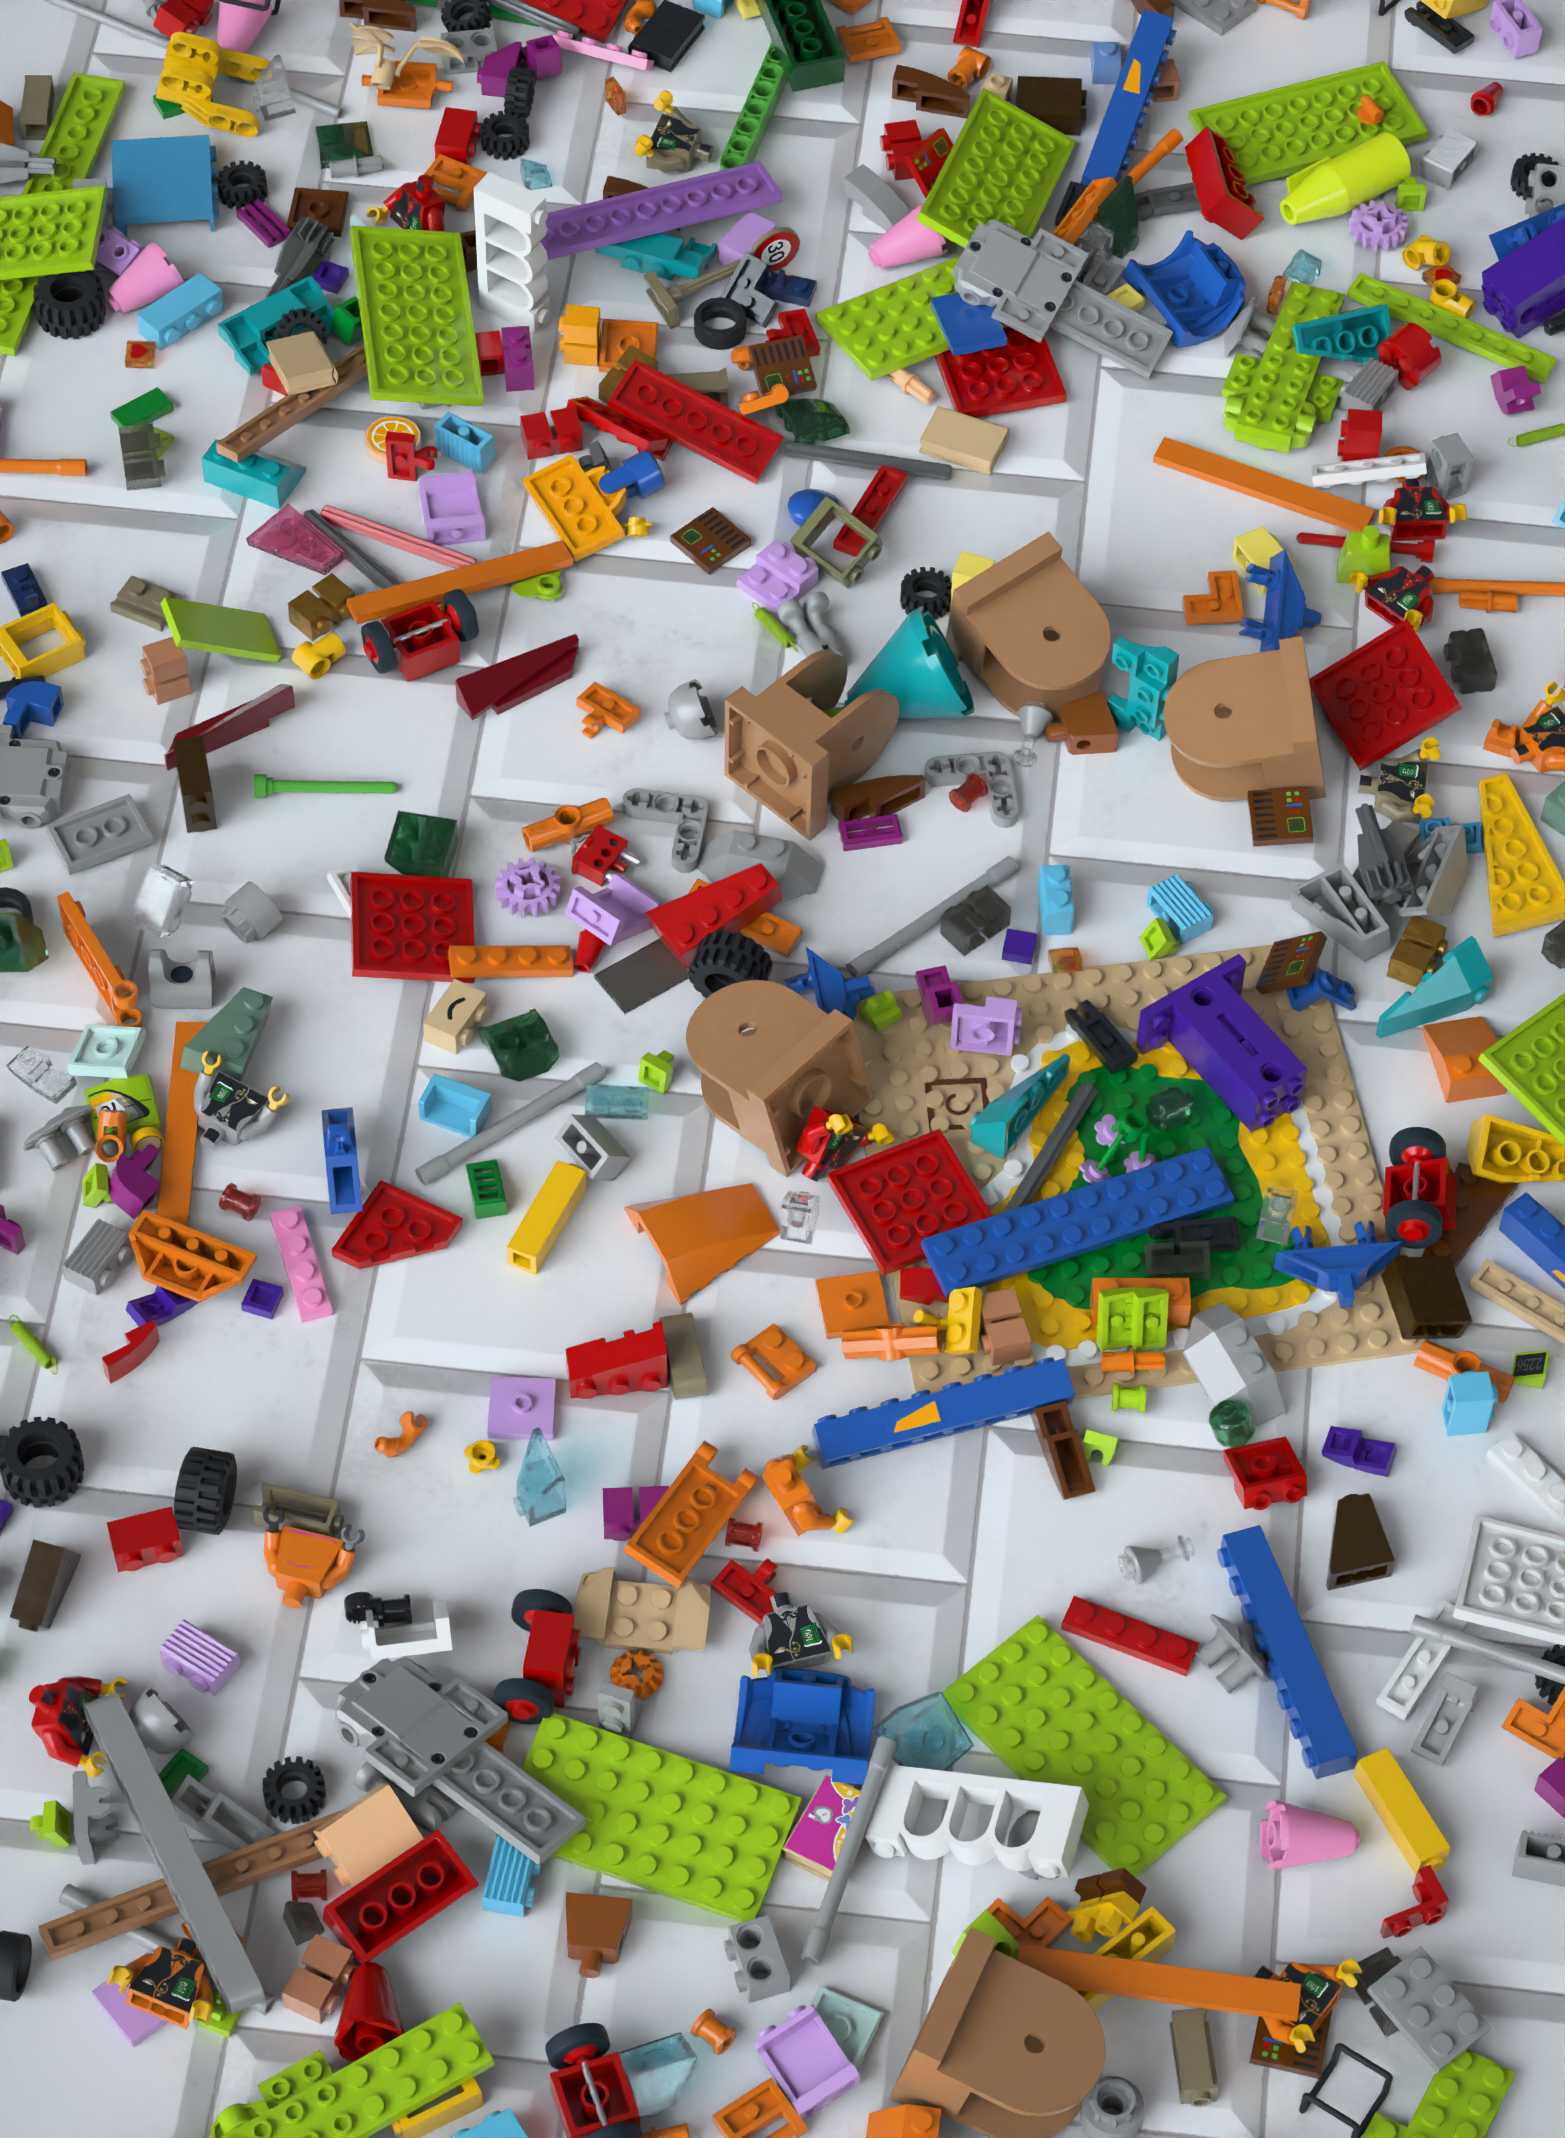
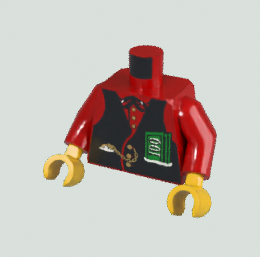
M420 175L417 181L406 182L383 202L384 205L381 208L370 207L366 212V216L371 218L377 216L372 223L383 225L388 219L387 213L390 211V218L402 229L444 232L445 201L433 189L434 179L428 175Z
M1415 478L1405 480L1402 484L1403 488L1395 489L1393 498L1385 502L1378 514V524H1391V542L1445 539L1448 521L1450 523H1455L1457 520L1467 521L1465 504L1450 505L1442 497L1438 496L1434 487H1420L1419 481Z
M1422 565L1414 574L1403 566H1398L1392 571L1389 570L1374 575H1366L1358 570L1352 572L1347 584L1356 585L1354 590L1359 594L1362 590H1365V607L1393 627L1408 619L1413 629L1417 632L1420 626L1429 623L1432 619L1434 601L1432 599V588L1428 583L1434 578V574L1428 567Z
M814 1105L797 1145V1151L809 1159L802 1174L818 1182L825 1167L835 1170L844 1167L857 1148L872 1144L874 1139L878 1146L891 1144L894 1141L892 1131L881 1123L875 1124L872 1127V1131H869L868 1127L846 1113Z
M72 1676L62 1677L56 1683L34 1687L29 1694V1701L36 1706L31 1725L33 1731L42 1739L48 1755L53 1759L74 1767H78V1765L83 1766L84 1771L86 1770L89 1777L94 1778L101 1775L104 1769L97 1765L104 1766L107 1761L102 1752H95L88 1757L94 1735L87 1722L83 1704L101 1698L99 1696L100 1693L106 1696L116 1692L114 1686L125 1687L128 1685L127 1680L116 1678L109 1684L102 1683V1679ZM118 1694L121 1700L127 1696L125 1694Z

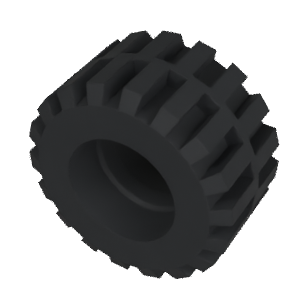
M91 270L45 275V277H40L37 280L38 284L34 286L33 294L37 320L46 333L50 332V335L53 337L61 336V339H68V337L79 339V336L84 335L86 337L91 335V331H97L99 324L104 323L106 305L103 285L100 278L94 276V272Z
M714 931L712 934L708 933L701 940L688 974L690 975V983L694 984V989L702 993L703 997L708 998L716 991L738 982L750 980L768 981L773 963L770 960L769 953L764 951L765 948L755 943L753 939L730 931Z
M34 1417V1421L29 1423L27 1419L20 1422V1427L13 1426L9 1429L10 1436L4 1435L1 1439L0 1472L6 1491H9L10 1496L14 1500L20 1498L21 1504L28 1506L31 1502L34 1508H41L42 1504L48 1503V1507L55 1506V1501L59 1499L63 1503L68 1499V1493L74 1494L78 1490L77 1483H82L84 1478V1461L79 1439H77L74 1430H68L67 1424L63 1421L56 1424L55 1418L48 1417L46 1421H42L41 1417ZM47 1455L57 1458L53 1464L46 1468L32 1469L25 1466L30 1460L38 1456Z
M199 1447L190 1448L182 1462L175 1490L174 1518L178 1529L220 1535L231 1514L236 1491L237 1464L234 1454Z

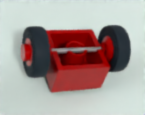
M454 589L444 594L443 603L446 615H443L433 599L381 619V623L379 621H372L361 627L364 652L376 671L384 674L398 666L406 681L410 682L461 662L459 640L466 642L479 635L476 611L466 594L461 589Z
M1409 1127L1397 1132L1392 1137L1389 1145V1157L1393 1166L1386 1167L1383 1215L1385 1217L1386 1234L1392 1242L1403 1241L1402 1247L1420 1249L1436 1243L1443 1231L1456 1229L1457 1180L1446 1157V1143L1443 1137L1429 1128Z
M528 1589L518 1593L513 1601L511 1609L513 1621L520 1628L530 1632L523 1664V1678H511L501 1681L495 1688L492 1702L508 1713V1720L515 1723L540 1724L543 1717L545 1719L551 1717L554 1707L564 1708L567 1695H573L575 1686L573 1672L574 1667L579 1666L581 1647H579L581 1629L575 1628V1615H572L571 1603L565 1597L553 1591Z
M583 2023L569 2027L554 2035L545 2046L550 2065L558 2070L550 2073V2089L566 2137L644 2138L641 2130L640 2113L618 2052L603 2056L610 2048V2040L606 2029L599 2023Z

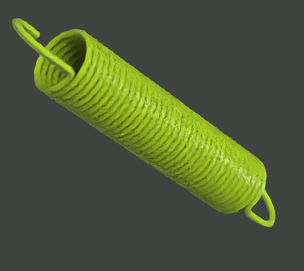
M1561 423L1519 434L1516 436L1517 445L1512 447H1522L1564 436L1565 424Z
M753 602L754 616L785 648L794 646L795 648L793 649L798 652L794 645L796 639L764 607L760 608L756 602ZM754 603L758 606L756 610L753 606Z
M11 1315L9 1326L12 1332L45 1369L56 1365L57 1372L53 1373L56 1375L58 1373L56 1359L23 1321L19 1319V1321H16L11 1326V1317L15 1316L19 1319L17 1315Z

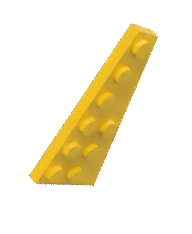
M1505 773L1479 780L1478 793L1493 938L1564 920L1565 882L1508 774Z

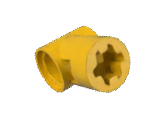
M1422 235L1405 247L1401 255L1404 263L1409 268L1416 270L1422 265H1445L1449 261L1451 252L1446 242L1434 241L1430 236Z
M1440 279L1434 282L1429 302L1469 319L1475 309L1476 300L1458 292L1457 286L1450 280Z
M331 632L314 644L309 641L301 643L294 650L292 660L311 679L316 680L325 675L330 664L344 656L346 650L341 639Z

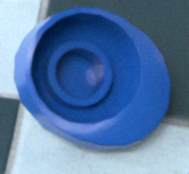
M805 489L794 493L789 498L787 504L791 519L801 527L826 496L840 506L839 501L834 495L824 490Z

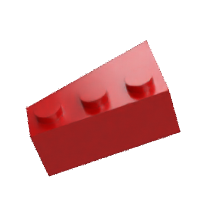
M662 1321L652 1323L653 1329L635 1334L633 1329L624 1331L623 1338L606 1342L605 1338H600L566 1348V1368L570 1398L590 1399L598 1395H623L627 1392L643 1390L653 1392L661 1388H667V1351Z

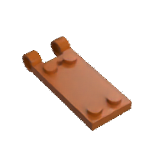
M69 892L58 895L57 899L63 933L115 1017L118 1026L143 1027L140 1011L133 1008L139 1001L137 986L132 981L125 980L124 974L118 965L113 966L85 920L86 914L80 901L74 902ZM126 992H131L133 994L130 997H128ZM128 1019L137 1020V1022L132 1025L123 1024V1022Z
M705 1440L623 1550V1552L676 1588L681 1586L759 1479V1476L745 1468L735 1483L732 1484L708 1468L719 1449Z

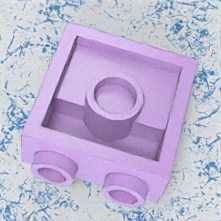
M775 539L756 555V564L737 579V587L777 614V609L783 602L789 599H797L799 601L818 584L819 569L812 558L806 557L803 559L796 554L795 548L790 543L784 542L782 544Z
M986 997L985 1007L970 1003H954L950 1049L1012 1056L1013 1044L1019 1045L1023 1008H1017V1000L1005 997Z

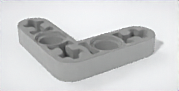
M993 751L936 756L930 758L925 763L924 778L930 785L951 786L985 783L993 823L1001 828H1009L1018 821L1019 805L1010 760L1006 754ZM993 764H998L1000 768L999 775H995L996 771ZM963 765H970L975 770L971 773H964L959 768ZM951 767H954V773H951ZM935 769H939L940 774H936ZM1002 785L1007 787L1009 791L999 794L993 788ZM1003 804H1006V811L1009 815H1004L1001 811Z
M633 788L625 792L623 796V811L628 817L678 824L672 848V866L681 873L694 871L699 864L708 821L707 801L699 796ZM635 801H639L638 806L633 805ZM649 802H652V808H648ZM663 803H669L673 806V809L661 811L658 809V806ZM679 806H682V812H679ZM693 809H699L697 813H691ZM687 830H693L698 833V836L688 839L682 833ZM684 849L689 850L687 860H681L684 856Z

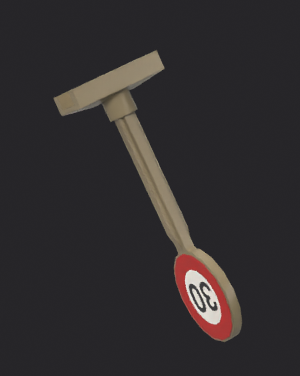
M779 227L763 234L754 243L750 254L770 265V271L775 272L788 265L795 258L799 251L800 239L791 228ZM741 259L680 286L674 285L667 289L655 272L651 271L644 274V279L650 287L646 289V294L669 328L673 329L680 325L679 311L676 303L683 300V297L732 276Z

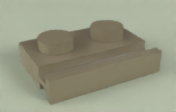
M131 575L118 592L117 599L110 603L111 612L162 631L163 625L167 620L160 603L164 597L182 599V595Z

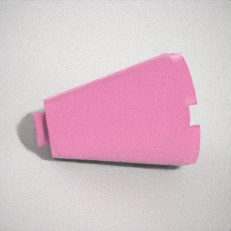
M240 0L263 6L265 4V0ZM220 2L217 43H219L221 48L247 53L271 17V4L267 11H260Z
M923 204L918 205L870 245L871 251L868 252V255L875 267L879 265L881 269L891 268L942 256L948 252L946 248L941 247L946 244L944 236L916 220Z
M152 242L147 245L107 290L109 297L106 298V302L114 312L119 310L124 314L157 301L184 283L177 268L165 258L167 254L158 244Z
M1279 1800L1270 1801L1265 1807L1264 1811H1270L1268 1820H1262L1260 1846L1262 1858L1269 1859L1270 1864L1266 1865L1267 1869L1282 1870L1349 1857L1359 1847V1831L1355 1829L1350 1821Z

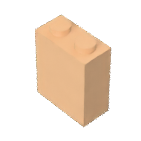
M383 1783L313 1830L318 1838L314 1841L317 1849L324 1858L330 1856L337 1867L333 1870L334 1875L344 1888L349 1886L350 1889L424 1839L390 1785Z

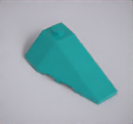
M1388 304L1366 306L1292 325L1297 353L1366 363L1369 358L1378 360L1380 363L1377 352L1378 345L1393 333Z
M1470 936L1449 951L1442 958L1445 964L1434 974L1428 971L1421 977L1422 981L1413 994L1409 991L1405 992L1379 1017L1376 1032L1379 1038L1467 1011L1477 1003L1479 1005L1484 1003L1490 997L1493 975L1477 940L1473 936Z
M1067 1054L1062 1055L990 1102L982 1113L977 1112L970 1123V1128L972 1129L971 1143L1003 1160L1067 1077L1070 1056Z

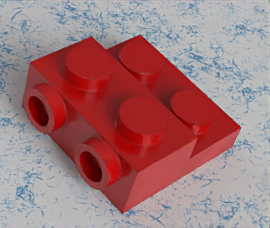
M1286 1436L1223 1450L1224 1462L1234 1479V1490L1244 1509L1254 1507L1256 1510H1264L1272 1503L1281 1501L1296 1503L1302 1497L1307 1496V1475Z

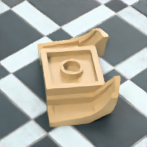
M614 1567L603 1568L599 1572H588L582 1575L574 1608L575 1628L581 1629V1639L598 1640V1643L605 1644V1648L638 1651L642 1648L644 1652L671 1655L672 1651L678 1652V1649L705 1650L711 1587L704 1583H697L689 1576H687L679 1588L615 1580L616 1573Z

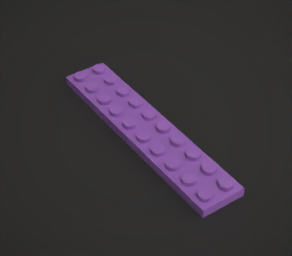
M761 161L550 212L545 222L547 227L546 236L540 242L547 251L548 260L781 203L782 192Z

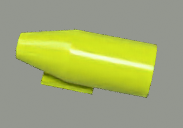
M1382 132L1332 159L1327 156L1286 178L1288 195L1280 202L1281 214L1290 225L1343 215L1360 206L1361 203L1364 204L1398 186V184L1404 183L1405 177H1410L1411 173L1408 154L1402 143L1394 135Z

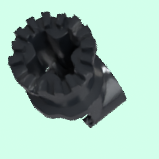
M355 1592L348 1595L344 1600L345 1617L350 1623L351 1620H353L354 1624H356V1621H358V1624H360V1621H366V1610H372L373 1621H378L379 1627H384L385 1623L401 1621L412 1624L409 1594H404L403 1598L382 1600L381 1597L374 1598L373 1595L367 1592Z

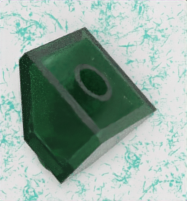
M367 121L314 127L321 169L330 168L329 161L351 159L355 155L356 158L374 156Z
M1126 175L1098 206L1095 246L1120 259H1123L1129 251H1134L1139 243V236H1137L1139 223L1132 177Z
M17 912L0 913V972H29L49 959L42 929Z

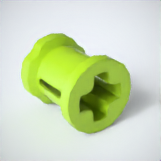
M1116 1382L1113 1383L1112 1411H1117L1118 1408L1136 1409L1139 1413H1145L1146 1384H1141L1140 1387L1120 1386Z

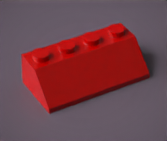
M437 1829L326 1905L323 1912V1921L339 1943L352 1950L354 1957L365 1965L477 1888L479 1883L441 1831Z

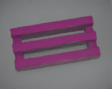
M260 199L255 200V205L253 206L251 204L246 205V210L244 211L241 208L236 210L237 218L268 248L287 239L291 233L290 229ZM251 215L260 223V226L250 218ZM265 231H268L274 238H271Z
M897 814L838 822V831L843 843V851L902 844L903 841ZM893 826V827H887V828L876 829V828H879V827ZM864 830V831H858V832L847 833V832H850V831Z

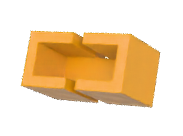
M567 304L565 316L560 315L559 332H563V335L560 336L559 351L564 352L565 364L598 366L601 347L600 307Z

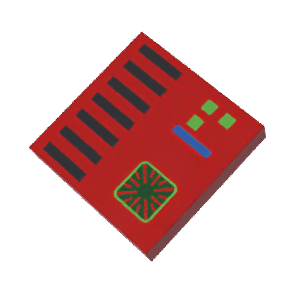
M945 128L936 130L903 156L925 198H927L953 147V143Z

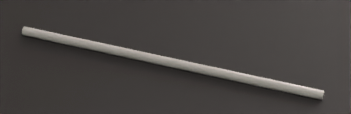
M44 0L166 50L170 42L168 38L75 1ZM242 79L334 117L340 118L343 113V108L271 79L260 82Z

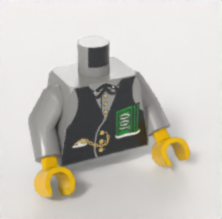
M210 1050L206 1051L202 1056V1063L205 1069L200 1071L194 1089V1111L199 1116V1127L205 1130L200 1137V1142L205 1147L214 1150L221 1140L236 1146L242 1140H250L266 1133L279 1113L278 1107L287 1105L290 1101V1095L285 1093L282 1100L277 1101L276 1094L280 1091L281 1087H272L268 1097L221 1071H218L215 1076L213 1072L215 1068L221 1066L223 1062L222 1055H218L216 1064L210 1065L207 1060Z
M788 1592L778 1593L770 1598L774 1612L763 1616L762 1624L755 1628L749 1646L753 1676H757V1670L764 1669L766 1674L772 1675V1669H804L829 1663L832 1653L831 1648L836 1659L841 1658V1650L843 1649L854 1653L851 1636L841 1634L820 1613L813 1612L809 1605L793 1608Z

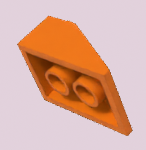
M1482 1016L1422 1025V1031L1446 1103L1506 1094L1507 1089L1478 1060L1482 1052L1498 1041Z

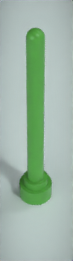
M254 774V798H267V795H273V792L393 794L398 790V785L395 782L273 780V777H267V774Z

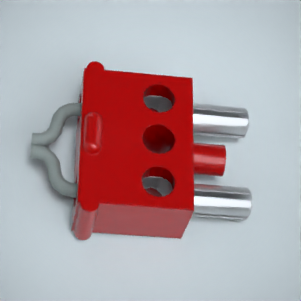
M598 824L591 834L582 835L580 838L573 837L569 842L572 845L571 873L574 875L579 874L601 887L607 880H611L612 875L615 874L614 870L622 874L626 872L628 865L622 862V860L636 867H639L643 861L640 856L627 850L628 841L605 829L603 824ZM583 840H585V842L582 844V846L575 854V851L577 849L576 843H580Z

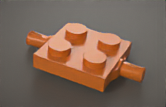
M394 61V67L397 68L401 61ZM407 62L401 70L400 76H394L391 90L378 88L377 102L378 105L431 109L435 93L437 91L452 92L453 81L437 80V64ZM362 75V86H372L370 84L372 75Z

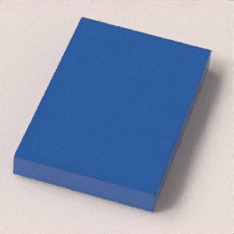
M958 292L930 298L932 310L953 356L1007 345V337L1000 321L991 318L994 311L993 307L968 304L960 297Z

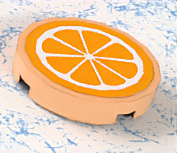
M401 416L379 418L371 423L365 431L364 441L368 454L376 461L387 464L385 446L387 431L414 434L416 436V450H419L421 446V433L417 425L410 419Z

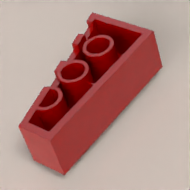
M1206 126L1185 146L1188 158L1187 163L1192 173L1191 178L1195 184L1196 196L1202 209L1201 214L1209 223L1214 222L1240 240H1243L1264 220V217L1260 211H1255L1253 208L1256 200L1253 194H1248L1243 187L1247 182L1244 175L1235 167L1238 163L1226 138Z
M759 863L647 911L646 915L650 927L687 970L690 968L698 946L705 935L708 933L712 934L714 931H730L736 934L782 901L783 896L779 883L764 865Z

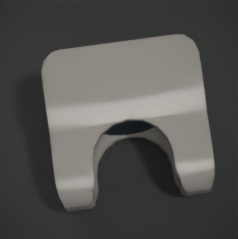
M150 949L148 975L152 1006L170 1009H209L212 1007V981L215 980L216 976L212 951L198 950L197 958L194 961L180 963L171 960L164 949Z

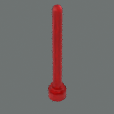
M1301 532L1297 535L1296 539L1300 544L1342 548L1346 537ZM1424 539L1423 542L1418 541L1417 544L1390 541L1391 553L1414 555L1416 559H1421V562H1433L1435 540Z

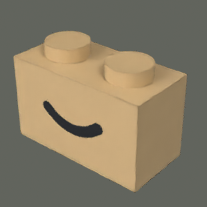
M454 979L423 1022L424 1041L457 1055L463 1045L467 1046L470 1043L477 1025L484 1023L488 1016L487 994Z

